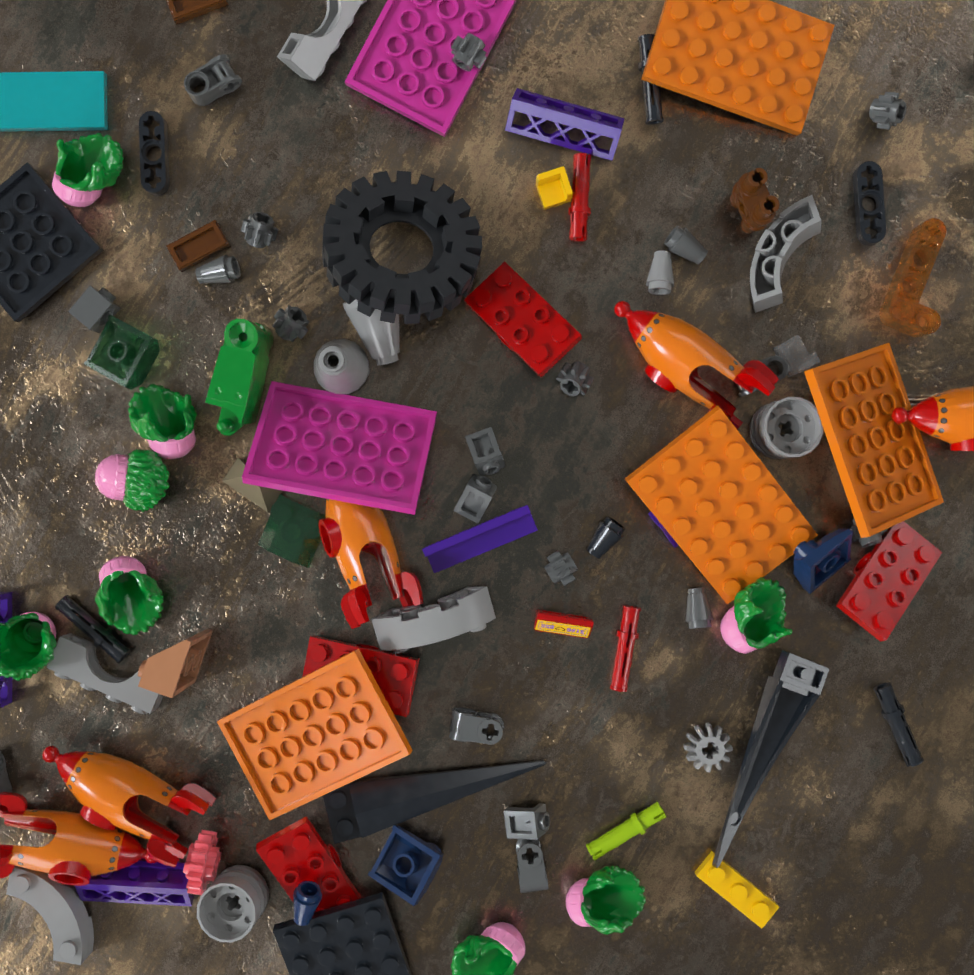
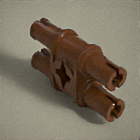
M756 168L742 175L734 185L732 195L730 196L731 205L738 208L741 215V229L746 234L763 230L773 221L780 205L779 200L768 192L765 185L768 175L762 168Z

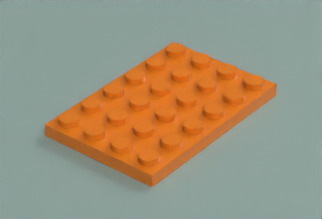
M665 0L641 80L798 136L802 133L835 25L770 0Z
M890 343L804 371L861 538L873 536L944 503L920 430L908 420L902 424H897L892 420L891 414L895 408L903 407L909 411L912 407Z
M719 406L714 407L625 478L635 493L727 605L735 599L739 591L743 590L747 585L754 583L760 577L766 576L792 556L795 548L801 542H808L818 536Z
M359 648L217 721L269 821L406 757L413 751Z

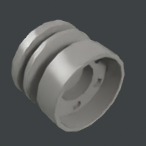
M786 397L761 406L752 417L749 431L753 446L761 455L770 459H790L812 452L820 443L823 435V426L817 408L810 401L801 397ZM778 425H783V427H782V431L784 432L783 435H780V434H779L780 431H781V429L778 427Z
M234 865L224 869L203 892L197 904V919L201 929L210 938L219 942L232 943L243 939L252 930L268 904L269 888L265 879L257 870L244 865Z

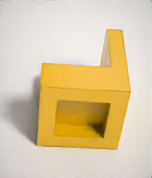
M564 166L537 175L536 187L544 210L571 202L573 192Z

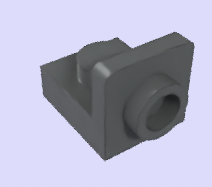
M492 427L465 436L479 475H492L506 466Z
M472 474L453 511L478 524L497 489V485L493 484L485 476Z
M539 803L534 808L508 807L504 810L507 839L538 840L549 829L550 816L546 811L545 803Z

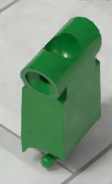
M246 319L232 320L226 326L224 331L225 341L223 346L220 347L205 403L222 407L217 429L226 436L235 434L245 424L256 423L270 359L268 357L269 351L274 341L272 331L267 326Z

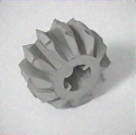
M705 723L704 730L695 725L694 730L697 733L695 735L692 733L686 734V737L692 742L683 744V748L690 751L686 755L687 760L694 761L693 766L696 769H700L704 765L705 771L709 773L712 770V765L721 770L722 765L719 762L721 760L730 762V758L725 753L733 751V747L727 744L730 736L727 733L722 734L723 729L719 725L714 727L713 730L710 723ZM708 742H710L713 747H709L708 752H705L703 748L707 747Z

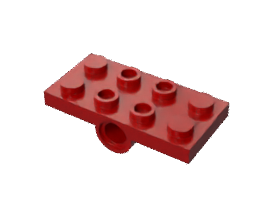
M505 261L464 299L466 304L495 332L499 339L541 378L583 339L582 335Z
M904 521L888 528L887 532H884V535H882L883 541L876 544L871 552H868L859 560L853 570L856 576L836 604L840 610L880 642L888 639L943 553Z
M315 635L310 636L303 676L359 648L393 714L404 717L409 716L420 659L381 651L380 648L372 645L350 644Z
M307 816L256 844L257 853L293 903L294 890L303 881H313L320 886L322 899L315 912L362 898L342 869V863L333 845H326Z

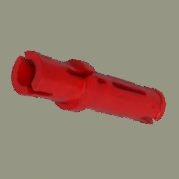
M587 153L573 155V195L568 215L571 216L569 240L576 242L587 240L588 216L591 215V208L588 202L591 155H587Z
M623 605L620 629H617L616 634L619 639L610 689L619 692L628 691L635 640H638L639 637L637 626L641 608L636 606Z

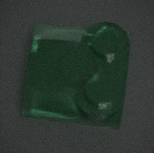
M109 315V319L87 361L85 360L84 365L123 387L133 390L145 381L159 354V342L154 337Z
M280 494L271 508V515L258 545L288 561L309 568L322 541L319 532V520L326 518V514L284 494Z

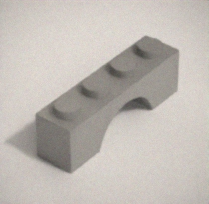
M327 0L326 15L319 28L306 35L291 32L277 58L301 78L316 81L324 72L325 64L330 55L338 49L340 39L345 30L353 24L354 15L366 0Z
M72 633L60 636L53 652L54 660L49 662L46 667L55 671V676L65 680L73 679L80 682V686L89 691L98 690L106 694L105 697L110 701L127 703L132 706L131 709L140 714H151L159 708L164 695L138 687L141 677H138V672L128 678L112 676L100 666L93 642Z

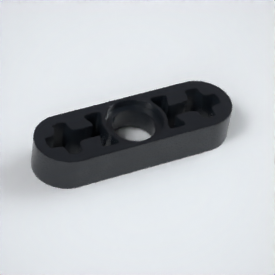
M147 111L139 119L140 179L142 187L154 196H161L168 191L170 186L168 124L158 112ZM153 120L159 124L154 129L155 137L158 140L153 139V132L148 128V125H152ZM152 147H159L162 152L161 157L156 161H150L147 157V153ZM148 167L156 168V176L161 180V182L156 184V188L149 183V181L154 180V171Z
M867 161L856 168L853 173V192L857 239L863 245L872 246L885 237L886 218L882 169L876 162ZM866 169L868 174H873V178L868 183L867 178L861 175ZM869 186L870 190L862 192V190ZM864 197L874 198L876 201L874 211L864 209L862 205ZM876 215L877 218L871 221L872 230H877V234L871 238V235L866 234L865 230L870 227V218Z

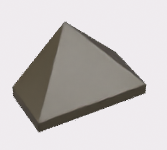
M238 458L222 481L269 513L284 491L243 483L242 475L246 462Z

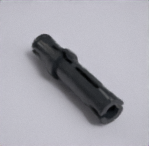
M644 34L638 37L640 52L638 70L642 75L655 34ZM642 80L646 124H660L664 121L660 86ZM650 84L653 87L654 105H652Z
M69 595L64 596L56 604V610H59L77 628L93 640V645L97 649L101 647L118 664L130 653L131 650L113 636L114 632L110 628L105 629L88 612L73 601Z
M891 682L876 685L873 690L881 704V714L884 719H887L906 766L909 767L911 765V767L923 763L924 758L906 721L904 706L897 700Z

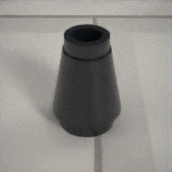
M607 516L604 521H600L586 550L594 557L600 559L624 537L622 533L625 531V528L619 522Z

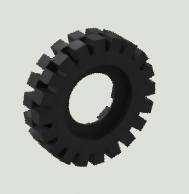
M384 171L373 173L372 185L365 177H362L352 182L351 192L344 188L336 196L335 205L330 204L323 225L322 260L323 267H327L329 282L332 287L339 286V296L347 304L357 299V311L370 317L375 309L381 310L380 321L395 323L396 314H403L405 324L419 323L421 313H425L428 321L442 316L444 307L451 311L460 304L462 295L467 296L477 273L482 251V236H478L480 225L476 216L469 217L471 207L466 201L461 198L453 202L455 195L453 189L443 183L437 191H434L435 179L421 174L417 185L411 184V172L397 171L396 181L391 182L388 172ZM393 222H405L415 225L430 238L433 246L432 259L420 271L398 274L393 270L380 266L373 258L370 250V241L373 234L380 227Z

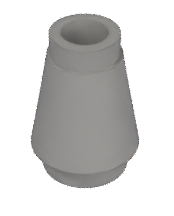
M668 251L654 252V258L646 282L648 292L651 294L667 295L671 293V288L674 287L671 253Z

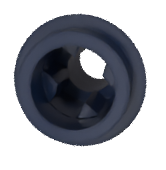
M313 881L301 882L293 893V919L300 926H306L310 923L322 899L320 886Z

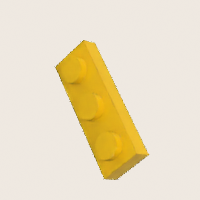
M711 851L695 871L696 876L762 929L779 909V905L724 860H722L718 868L714 867L712 862L715 853Z

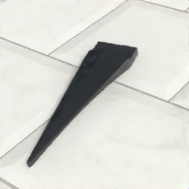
M782 650L772 677L768 676L713 858L712 865L718 868L744 815L765 777L794 731L819 698L829 668Z
M536 760L444 772L357 779L323 795L334 844L359 837L364 838L542 767L547 762Z

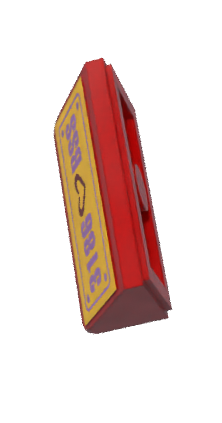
M538 609L536 610L534 630L588 638L594 621L591 617Z

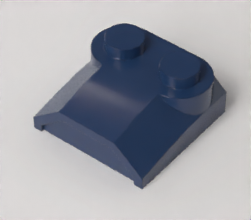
M838 529L816 542L814 540L803 541L795 548L794 575L802 588L809 594L814 592L851 561L853 531L850 529Z
M394 825L385 846L372 870L369 871L368 876L412 906H415L428 890L442 863L444 854L436 844L426 843L398 825Z

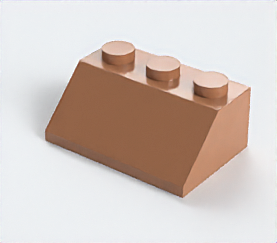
M209 628L144 660L138 671V677H141L138 687L173 698L194 684L213 630Z

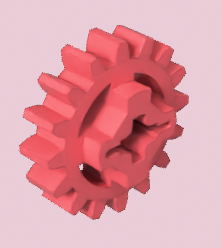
M202 830L195 844L191 843L183 869V873H186L188 879L186 888H188L187 893L202 895L207 889V884L210 881L214 882L216 879L221 852H219L220 847H216L218 833L215 831Z

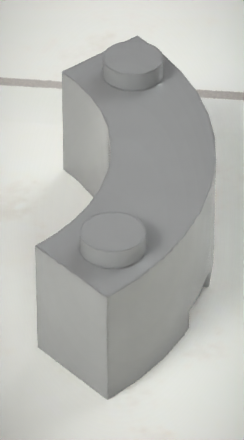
M812 195L799 200L781 212L779 218L773 222L768 230H765L755 248L750 269V286L755 313L783 303L780 285L786 262L802 243L821 233V218Z
M487 586L466 587L438 599V604L428 605L421 608V605L390 608L377 615L371 621L380 650H393L394 654H399L409 650V648L440 642L469 631L478 632L487 627L486 623L496 618Z
M15 866L13 872L9 875L6 895L14 896L27 902L43 917L52 936L53 961L81 965L93 952L94 928L92 917L88 916L83 901L80 900L75 886L55 882L48 877L49 873Z

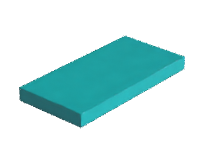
M104 71L0 72V132L108 130L107 74Z

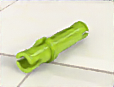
M656 801L638 814L632 813L630 815L631 818L587 843L586 847L592 858L596 861L607 852L615 849L639 833L641 835L647 832L646 829L667 818L659 802Z

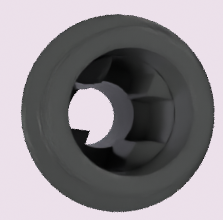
M677 225L664 242V245L669 247L668 251L695 262L697 265L702 262L708 253V250L704 248L686 227L682 229Z
M228 255L221 256L201 267H197L195 270L200 284L233 283L241 275L237 259L234 256L229 257Z
M705 588L688 589L685 622H688L689 629L712 627L711 620L714 619Z

